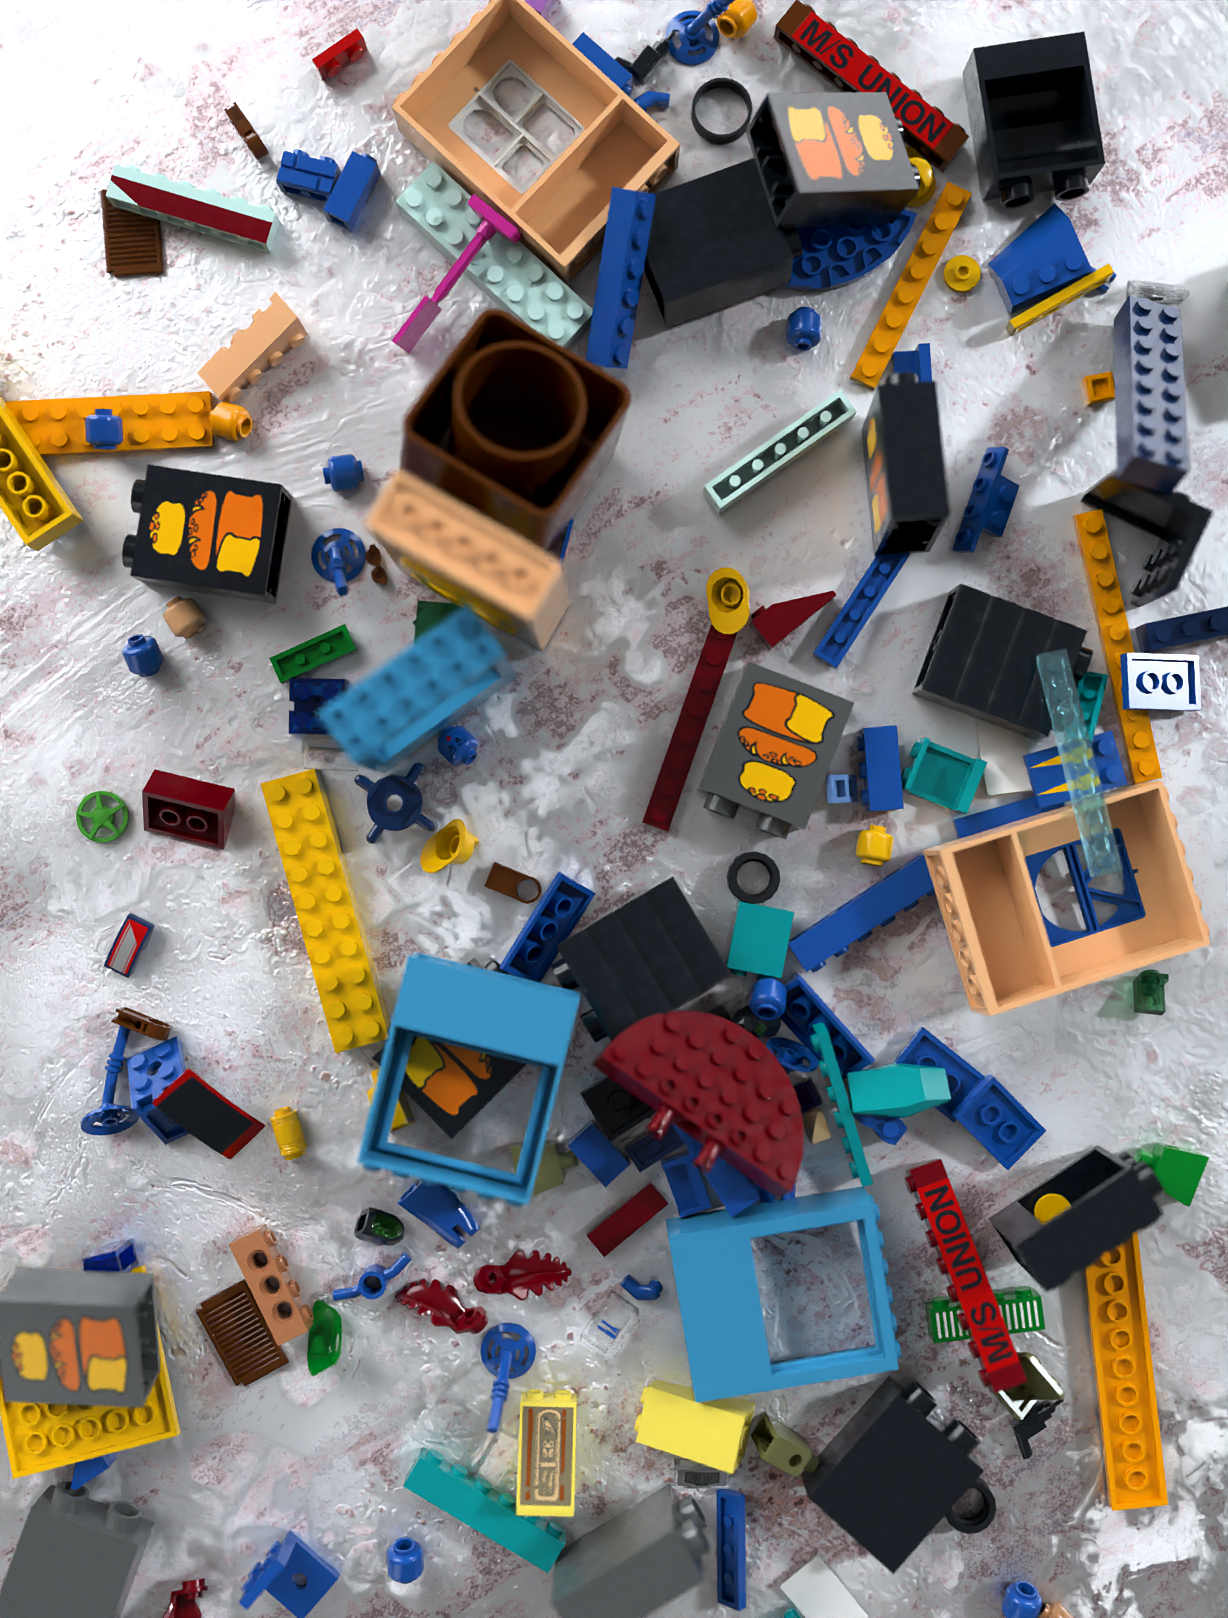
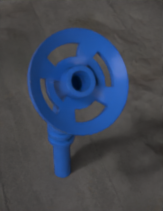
M711 0L707 3L706 9L703 12L689 10L676 15L667 26L665 38L672 31L679 32V40L682 45L677 49L671 39L669 41L670 47L667 49L669 54L676 61L684 65L694 66L708 61L715 54L719 45V30L712 18H717L729 9V5L736 0ZM687 17H697L696 19H695V18L686 19V20H684L682 23L679 22V21H681L682 19L687 18ZM706 24L712 30V40L706 38V30L704 28ZM703 48L706 50L699 55H687L688 52H697Z
M334 528L325 531L316 539L311 550V560L314 569L322 578L335 583L338 595H347V582L357 577L364 568L366 550L363 542L355 533L343 528ZM341 535L340 541H333L328 545L323 543L330 536ZM351 540L357 546L358 558L354 557V549L349 543ZM345 546L348 547L350 556H347L346 551L343 549ZM318 552H321L322 561L326 566L325 570L318 561ZM326 553H328V556L331 559L329 563L326 560ZM349 564L353 569L347 573L346 565Z
M123 1026L119 1027L113 1052L108 1055L111 1059H108L106 1062L109 1065L105 1066L107 1074L102 1105L99 1109L85 1115L80 1122L82 1131L90 1135L119 1133L132 1127L139 1119V1116L132 1110V1107L113 1103L118 1073L122 1072L120 1067H123L124 1063L121 1061H124L126 1058L123 1054L130 1033V1029ZM95 1122H99V1123H101L103 1126H97V1125H93V1124H94Z
M773 1037L765 1045L771 1052L773 1049L777 1053L775 1057L787 1075L794 1070L813 1072L818 1067L819 1060L810 1049L796 1041L782 1037ZM803 1059L809 1062L810 1067L803 1065Z
M501 1323L494 1326L486 1333L481 1344L482 1362L486 1369L497 1377V1380L493 1382L490 1396L492 1406L487 1431L493 1434L498 1433L503 1404L508 1398L507 1395L510 1388L508 1379L518 1378L525 1374L535 1360L536 1345L532 1335L527 1329L516 1323ZM502 1332H514L521 1337L518 1341L511 1338L503 1339ZM493 1339L495 1342L491 1349L492 1358H488V1345ZM499 1345L501 1347L499 1356H496L495 1351ZM528 1346V1359L526 1363L523 1365L521 1364V1362L523 1361L525 1354L524 1347ZM520 1349V1357L516 1360V1352ZM511 1367H513L514 1372H510Z

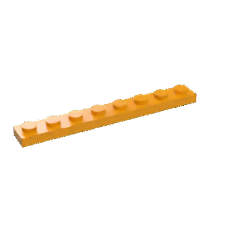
M947 181L850 380L872 391L875 390L972 195L971 192Z

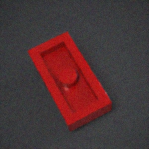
M355 29L312 59L316 72L322 81L328 77H335L344 66L362 58L364 53L368 51L364 37L358 29Z

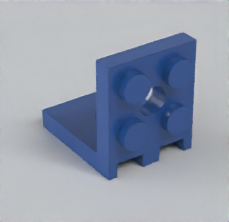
M175 1036L126 1059L132 1110L165 1145L190 1134L152 1104L186 1070L182 1042ZM158 1069V1073L153 1075L154 1071Z
M290 1530L281 1543L277 1540L266 1553L267 1557L262 1564L257 1562L247 1575L249 1578L241 1587L243 1594L238 1603L248 1610L262 1592L266 1590L297 1618H305L338 1580L340 1574ZM297 1573L303 1574L307 1578V1583L304 1585L296 1584L293 1580V1575Z

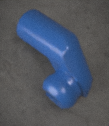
M647 91L633 101L647 113V108L651 106L669 108L670 94Z
M629 1274L620 1283L629 1294L639 1301H655L660 1297V1293L663 1290L662 1284L657 1280L650 1281L648 1285H641Z

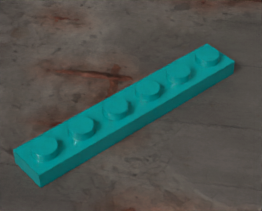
M823 1022L814 1024L812 1027L815 1034L811 1035L810 1038L815 1052L820 1051L822 1060L818 1061L822 1077H828L830 1086L825 1088L830 1103L835 1102L838 1110L833 1112L838 1129L843 1128L845 1137L841 1138L846 1154L850 1153L853 1162L848 1163L853 1179H859L862 1187L873 1185L828 1030Z

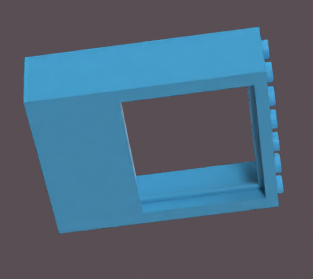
M467 604L317 714L353 764L386 774L438 736L445 728L456 723L518 678L505 653L470 605Z
M414 952L408 955L357 1163L364 1164L363 1168L370 1171L379 1172L381 1169L392 1171V1175L398 1178L408 1179L409 1176L421 1178L420 1182L427 1185L446 1184L449 1185L450 1190L459 1193H465L466 1190L478 1192L477 1196L483 1199L494 1200V1197L506 1199L505 1203L511 1206L522 1207L523 1204L529 1205L581 993L423 953ZM414 1036L542 1067L516 1174L387 1142Z
M864 1187L795 1197L785 1201L777 1200L772 1203L752 1204L733 1217L730 1216L726 1209L692 1214L682 1218L673 1217L666 1219L696 1403L899 1370L897 1359L902 1358L899 1341L896 1340L894 1331H897L895 1314L891 1313L890 1304L893 1303L892 1291L890 1286H887L885 1276H889L887 1261L883 1258L881 1249L885 1248L883 1235L879 1231L876 1222L880 1221V1213L877 1203H874L873 1196L868 1195ZM857 1221L876 1345L770 1362L750 1239Z

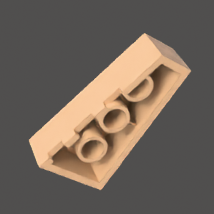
M277 292L269 298L272 304L264 312L258 309L251 316L254 320L247 329H239L232 336L231 346L228 349L227 347H221L197 372L222 402H234L242 395L243 389L249 384L257 383L263 377V372L269 367L277 366L282 362L284 355L289 350L296 349L304 343L305 337L308 335L295 313Z

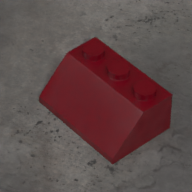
M154 769L142 790L144 831L224 850L235 811V789Z

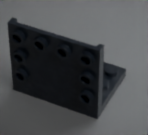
M1115 468L1086 490L1081 502L1097 510L1103 509L1104 513L1159 538L1153 554H1149L1142 565V569L1145 571L1141 579L1138 578L1130 591L1133 594L1130 603L1137 607H1142L1177 591L1214 511L1191 501L1190 496L1183 492L1175 491L1172 494L1119 480L1117 479V470Z

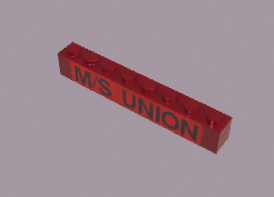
M935 1159L907 1169L906 1173L908 1176L904 1177L906 1186L910 1194H915L918 1201L915 1204L917 1215L921 1221L925 1220L928 1228V1231L925 1232L927 1241L931 1248H936L939 1258L935 1259L941 1275H946L949 1282L946 1290L951 1302L957 1303L960 1311L957 1314V1319L963 1331L967 1330L971 1341L967 1342L973 1359L978 1358L982 1370H979L978 1374L985 1388L989 1387L994 1393H998L1027 1382L942 1160Z

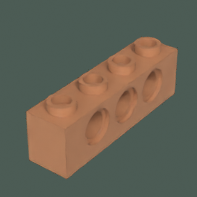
M263 1224L235 1238L229 1244V1247L277 1346H280L308 1332L313 1325L312 1320L314 1316L309 1305H304L300 1297L301 1288L295 1279L292 1280L288 1272L289 1264L283 1254L280 1255L276 1247L277 1239L271 1229L268 1230L266 1225ZM256 1253H264L268 1262L265 1264L260 1263L256 1259ZM268 1278L277 1279L280 1288H272L268 1283ZM280 1304H289L292 1308V1313H284L280 1308Z

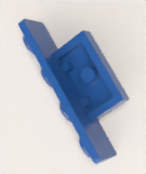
M989 447L986 449L977 478L973 484L970 499L964 511L959 531L955 537L953 551L957 553H973L981 531L993 537L1003 536L1020 486L1001 475L1009 452L1008 448Z

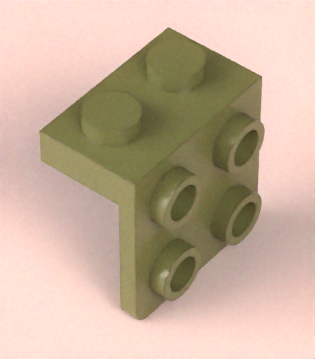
M1016 1352L1027 1382L998 1393H992L1015 1420H1023L1037 1400H1062L1065 1393L1060 1388L1059 1382L1041 1366V1361L1037 1356L1028 1352Z

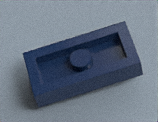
M672 1123L668 1126L661 1140L653 1138L652 1136L655 1132L652 1131L650 1135L646 1133L625 1147L627 1154L639 1172L644 1171L685 1144Z

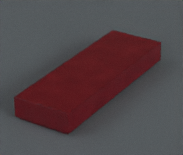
M649 1181L590 1230L586 1236L605 1257L666 1207L668 1201L654 1184Z

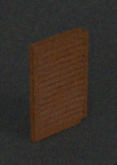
M100 190L106 273H114L115 277L164 274L160 220L114 207L106 197L107 190Z
M245 1279L200 1303L202 1308L197 1309L196 1313L235 1386L240 1385V1383L247 1386L289 1363L281 1345L277 1346Z

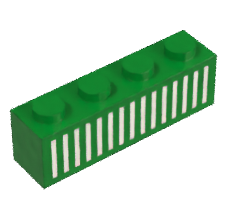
M1018 1286L1014 1288L1015 1291L1004 1292L1001 1289L992 1290L1009 1334L1045 1330L1041 1295L1034 1288ZM946 1296L933 1297L932 1301L924 1302L928 1335L933 1343L970 1339L967 1330L963 1331L959 1325L957 1314L960 1311L956 1302L952 1303Z

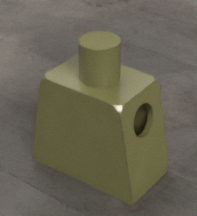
M556 1140L544 1141L531 1197L564 1183L563 1169L578 1166L577 1156L572 1150L559 1153ZM524 1141L513 1142L510 1146L515 1173Z
M765 1412L751 1433V1438L762 1460L794 1477H798L803 1469L813 1473L818 1466L819 1459L812 1454L805 1439Z

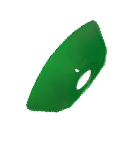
M316 1300L312 1312L314 1316L312 1320L313 1325L309 1329L307 1364L309 1372L313 1377L335 1365L341 1355V1316L336 1309L321 1300ZM339 1333V1345L336 1351V1338Z

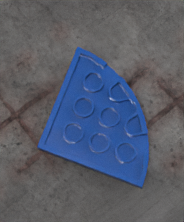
M904 209L893 224L796 228L800 237L803 254L802 257L793 260L791 281L783 286L800 290H825L845 286L866 277L895 254L910 232L917 213Z

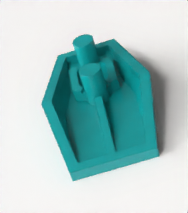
M893 1063L846 1074L853 1114L907 1118L951 1100L945 1068Z

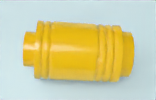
M285 1106L274 1110V1116L270 1117L280 1155L284 1156L285 1160H292L305 1155L308 1146L297 1109L291 1110L290 1106Z

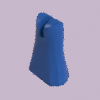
M416 1182L397 1201L401 1207L417 1217L457 1249L466 1242L465 1237L456 1227L457 1224L470 1236H473L480 1230L472 1213L463 1203L457 1192L449 1189V1185L438 1183L436 1186Z

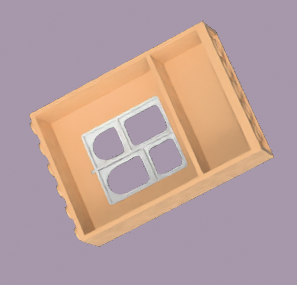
M489 0V4L485 9L474 14L468 27L463 32H458L452 38L451 45L444 52H439L433 58L431 66L425 72H420L415 77L412 86L405 93H400L392 106L399 132L431 162L434 161L470 196L475 194L519 230L518 232L522 234L519 241L566 285L603 248L612 187L654 194L678 168L680 144L524 0ZM507 78L520 80L533 92L532 98L514 116L507 114L494 98L497 84ZM542 104L548 105L575 131V135L557 154H551L523 128L524 122ZM481 110L490 113L513 135L512 139L492 158L480 150L464 133V121L474 111ZM521 146H526L544 163V168L526 187L519 186L502 169L503 164Z

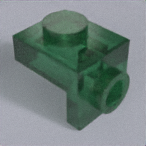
M1150 969L1142 971L1134 979L1133 998L1135 1013L1162 1016L1166 1012L1164 985L1169 981V974H1163L1157 970Z

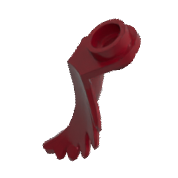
M518 1250L505 1265L481 1266L474 1274L473 1282L479 1292L496 1295L509 1293L523 1301L528 1298L529 1290L535 1295L541 1296L543 1294V1285L550 1291L555 1289L553 1283L556 1286H562V1280L567 1282L568 1276H571L572 1271L566 1266V1262L560 1264L559 1257H555L551 1261V1253H546L544 1258L540 1260L539 1251L533 1250L529 1258L526 1259L524 1251Z
M421 1279L418 1286L413 1281L409 1288L404 1286L395 1295L397 1302H401V1305L405 1306L408 1304L407 1307L409 1309L419 1308L418 1315H431L430 1321L434 1326L449 1327L456 1334L466 1332L477 1334L488 1323L487 1312L483 1307L465 1308L460 1302L455 1287L447 1285L442 1290L441 1284L437 1279H434L429 1287L427 1286L426 1279Z
M205 1578L182 1582V1590L171 1591L170 1604L163 1618H201L202 1614L195 1598L203 1597V1591L208 1590V1586H205Z

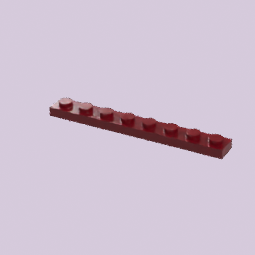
M711 623L642 823L669 831L738 632L723 634L717 631Z

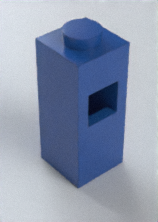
M583 32L572 45L630 97L633 91V75Z
M352 151L323 208L328 221L350 232L353 231L381 176L377 161L372 156L366 153L360 155Z

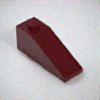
M829 591L775 603L767 609L763 605L751 615L753 620L749 626L770 651L836 596V593Z

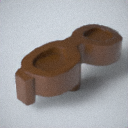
M375 544L370 545V549L367 550L365 556L367 562L375 566V569L371 572V577L375 583L382 586L387 585L388 577L385 570L381 567L380 551Z

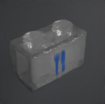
M611 1289L581 1332L579 1343L607 1363L611 1356L616 1357L624 1346L622 1340L627 1333L632 1334L640 1323V1319H638L639 1308Z

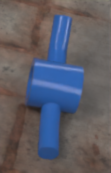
M403 1252L393 1265L387 1269L378 1264L370 1265L365 1269L357 1285L334 1289V1301L356 1298L360 1295L367 1299L379 1298L383 1295L390 1279L396 1277L412 1258L409 1254ZM367 1277H378L381 1280V1287L375 1288L370 1286L367 1282Z

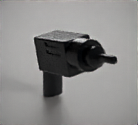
M672 31L667 38L656 41L652 47L647 45L633 63L617 57L615 60L644 85L668 54L669 41L674 37L675 32Z
M1063 1398L1054 1403L1047 1402L1043 1404L1041 1402L1037 1406L1032 1407L1023 1420H1015L1013 1418L1009 1421L1024 1460L1033 1455L1028 1439L1047 1427L1044 1422L1052 1418L1051 1414L1055 1412L1056 1406L1064 1401Z

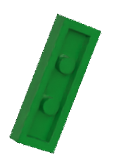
M343 624L269 659L280 683L284 684L357 651V647L347 625Z

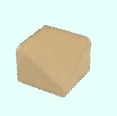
M816 1107L801 1113L803 1126L811 1144L831 1138L832 1135L820 1108Z

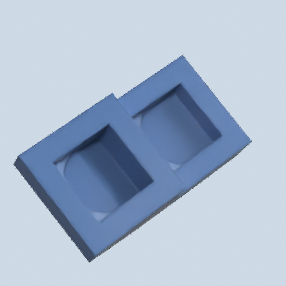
M826 775L828 804L858 802L856 775Z

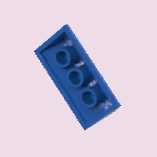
M558 871L499 968L516 977L541 982L559 953L556 946L568 939L596 893L561 871Z
M797 972L783 983L787 989L785 1012L780 1016V1019L804 1046L817 1056L819 1061L822 1060L820 1051L815 1052L810 1036L815 1034L812 1025L823 1022L829 1033L842 1081L847 1078V1073L862 1070L875 1061L873 1056Z

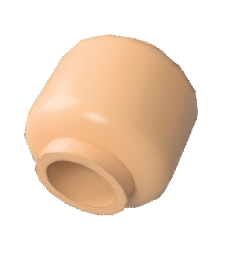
M178 596L166 604L168 609L164 612L163 618L176 637L189 639L204 629L205 616L194 599H182L181 596Z

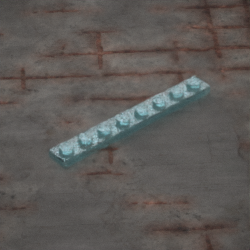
M1062 649L1039 654L1035 657L1090 876L1093 878L1121 872L1123 870L1067 650Z

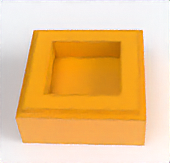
M1112 371L1085 376L1082 379L1087 406L1115 400V385Z

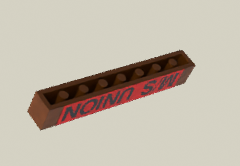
M796 0L776 24L774 39L840 92H886L894 117L900 118L903 124V142L915 149L942 173H944L964 148L969 136L962 126L952 123L938 107L928 104L923 100L918 91L908 88L895 73L884 69L875 57L867 55L860 50L855 41L845 38L831 22L824 21L816 15L814 9L808 4H802L799 0Z

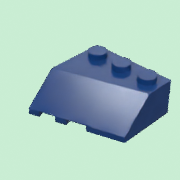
M1055 203L988 263L989 270L1009 315L1060 292L1086 277L1092 271L1070 218Z

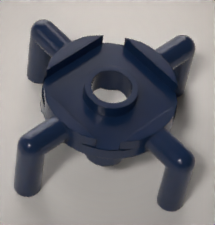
M415 763L406 777L391 775L379 779L375 783L364 775H357L355 777V784L368 792L367 808L370 818L375 823L366 836L368 843H379L384 829L402 831L415 823L426 831H437L438 823L421 814L424 800L419 787L415 784L418 777L427 771L424 764ZM393 795H398L402 799V807L398 811L390 810L387 805L388 799Z

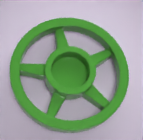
M96 791L87 795L80 802L76 812V822L79 830L86 838L95 842H110L119 838L126 830L129 823V811L123 799L115 793ZM101 795L114 798L120 805L114 808L104 806ZM96 797V807L92 812H83L87 802ZM122 809L123 823L118 830L113 822L115 820V813ZM82 816L91 818V822L94 824L91 833L85 829ZM108 827L115 833L108 838L95 837L100 828Z

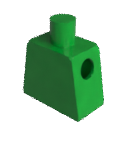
M1159 1142L1154 1145L1152 1153L1139 1148L1135 1153L1134 1161L1137 1164L1141 1162L1146 1163L1161 1182L1165 1193L1190 1207L1209 1157L1195 1150Z

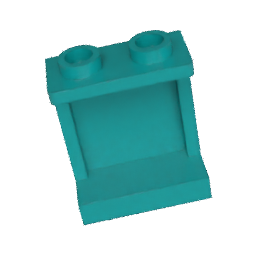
M926 737L921 738L919 742L915 741L909 754L912 757L909 768L904 767L901 773L902 791L956 813L967 814L987 762L950 750L931 742Z
M737 901L735 923L728 958L725 963L727 968H731L730 973L740 976H747V972L757 973L758 979L782 978L794 912Z

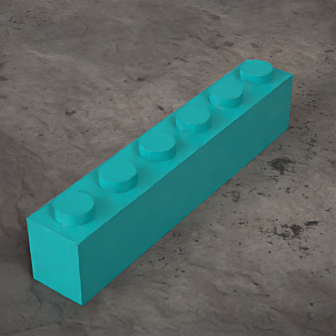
M423 1447L406 1475L403 1487L546 1573H549L565 1546L566 1532L560 1524L555 1521L548 1522L540 1516L517 1515V1502L513 1496L506 1492L500 1493L493 1489L487 1480L475 1478L468 1474V1471L462 1465L448 1462L435 1449L428 1450Z

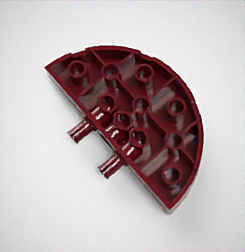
M669 1011L664 1015L660 1013L630 1026L612 1040L592 1062L591 1065L657 1112L646 1128V1132L649 1135L652 1131L655 1132L652 1136L653 1138L661 1140L672 1122L704 1145L697 1159L693 1162L696 1169L700 1165L702 1166L699 1171L706 1174L710 1173L714 1162L719 1156L776 1198L792 1191L799 1174L804 1150V1129L800 1105L792 1083L782 1065L760 1040L741 1026L725 1018L699 1011Z

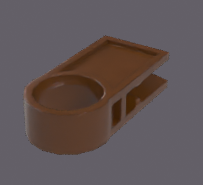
M234 102V106L228 110L226 108L224 111L257 161H260L269 152L237 103Z
M494 862L484 887L526 904L538 900L542 892L541 884L536 878L497 862ZM531 879L537 884L538 895L535 898L524 900L519 896L517 888L523 880Z
M125 1006L116 1009L115 1012H118L119 1015L113 1018L111 1022L148 1037L167 1041L172 1029L170 1024Z

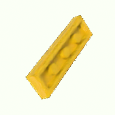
M1110 263L1009 320L1006 329L1010 336L1016 335L1108 282L1114 272Z

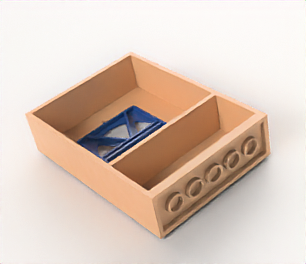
M1162 781L1133 784L923 850L971 1011L992 1016L1210 945L1208 937L1210 935L1209 927L1201 914V900L1193 887V873L1187 867L1184 856L1186 853L1185 846L1179 840L1176 830L1178 825L1177 819L1171 813L1168 803L1169 792ZM1075 845H1090L1101 850L1100 854L1084 871L1082 870ZM1062 849L1087 929L1084 931H1069L1051 923L1043 915L1035 891L1040 869L1053 854ZM1111 858L1116 861L1122 872L1124 881L1123 895L1087 886ZM1092 900L1117 905L1118 908L1107 921L1099 925Z

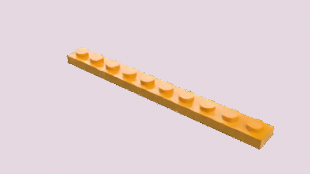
M1103 509L1073 516V522L1107 674L1109 675V683L1132 784L1159 779L1162 778L1148 711L1123 710L1120 655L1134 653Z

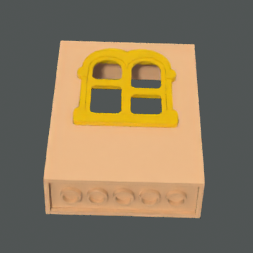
M398 470L393 474L365 523L367 529L401 571L460 608L469 604L481 620L522 639L541 651L546 647L570 605L561 563Z

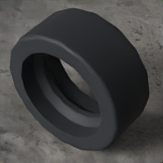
M747 852L736 857L729 865L726 875L731 893L740 901L750 904L763 903L772 898L778 890L780 883L779 869L774 860L766 854L759 852ZM747 862H759L769 872L770 880L768 886L758 894L746 893L738 885V870Z
M980 1477L970 1487L977 1489L983 1496L984 1505L980 1512L973 1517L962 1518L957 1516L951 1508L945 1515L948 1523L959 1532L966 1534L979 1533L986 1529L994 1520L996 1501L987 1483Z

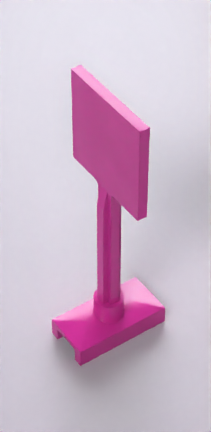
M475 194L472 195L467 204L483 221L476 230L477 234L437 286L432 298L430 299L426 295L423 297L392 339V342L407 353L412 351L442 309L438 306V303L447 296L487 240L490 241L497 232L516 245L522 237V234L518 232L519 230Z

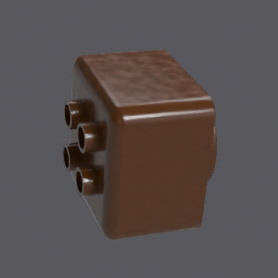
M500 309L486 310L477 317L406 413L402 427L399 471L547 555L613 458L631 403V393L628 387L618 379Z

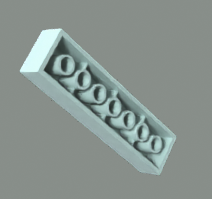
M434 161L395 201L399 214L453 264L477 234L476 230L483 222L467 204L472 196ZM496 232L490 241L487 240L464 271V274L503 311L568 350L590 329L593 309L520 241L515 245Z

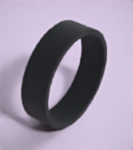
M715 78L704 83L695 93L691 110L692 124L696 132L706 141L714 144L732 143L746 132L750 124L752 101L748 91L739 82L729 78ZM718 88L729 89L736 92L744 100L748 110V117L738 130L729 134H715L706 130L700 124L695 113V107L698 100L710 90Z

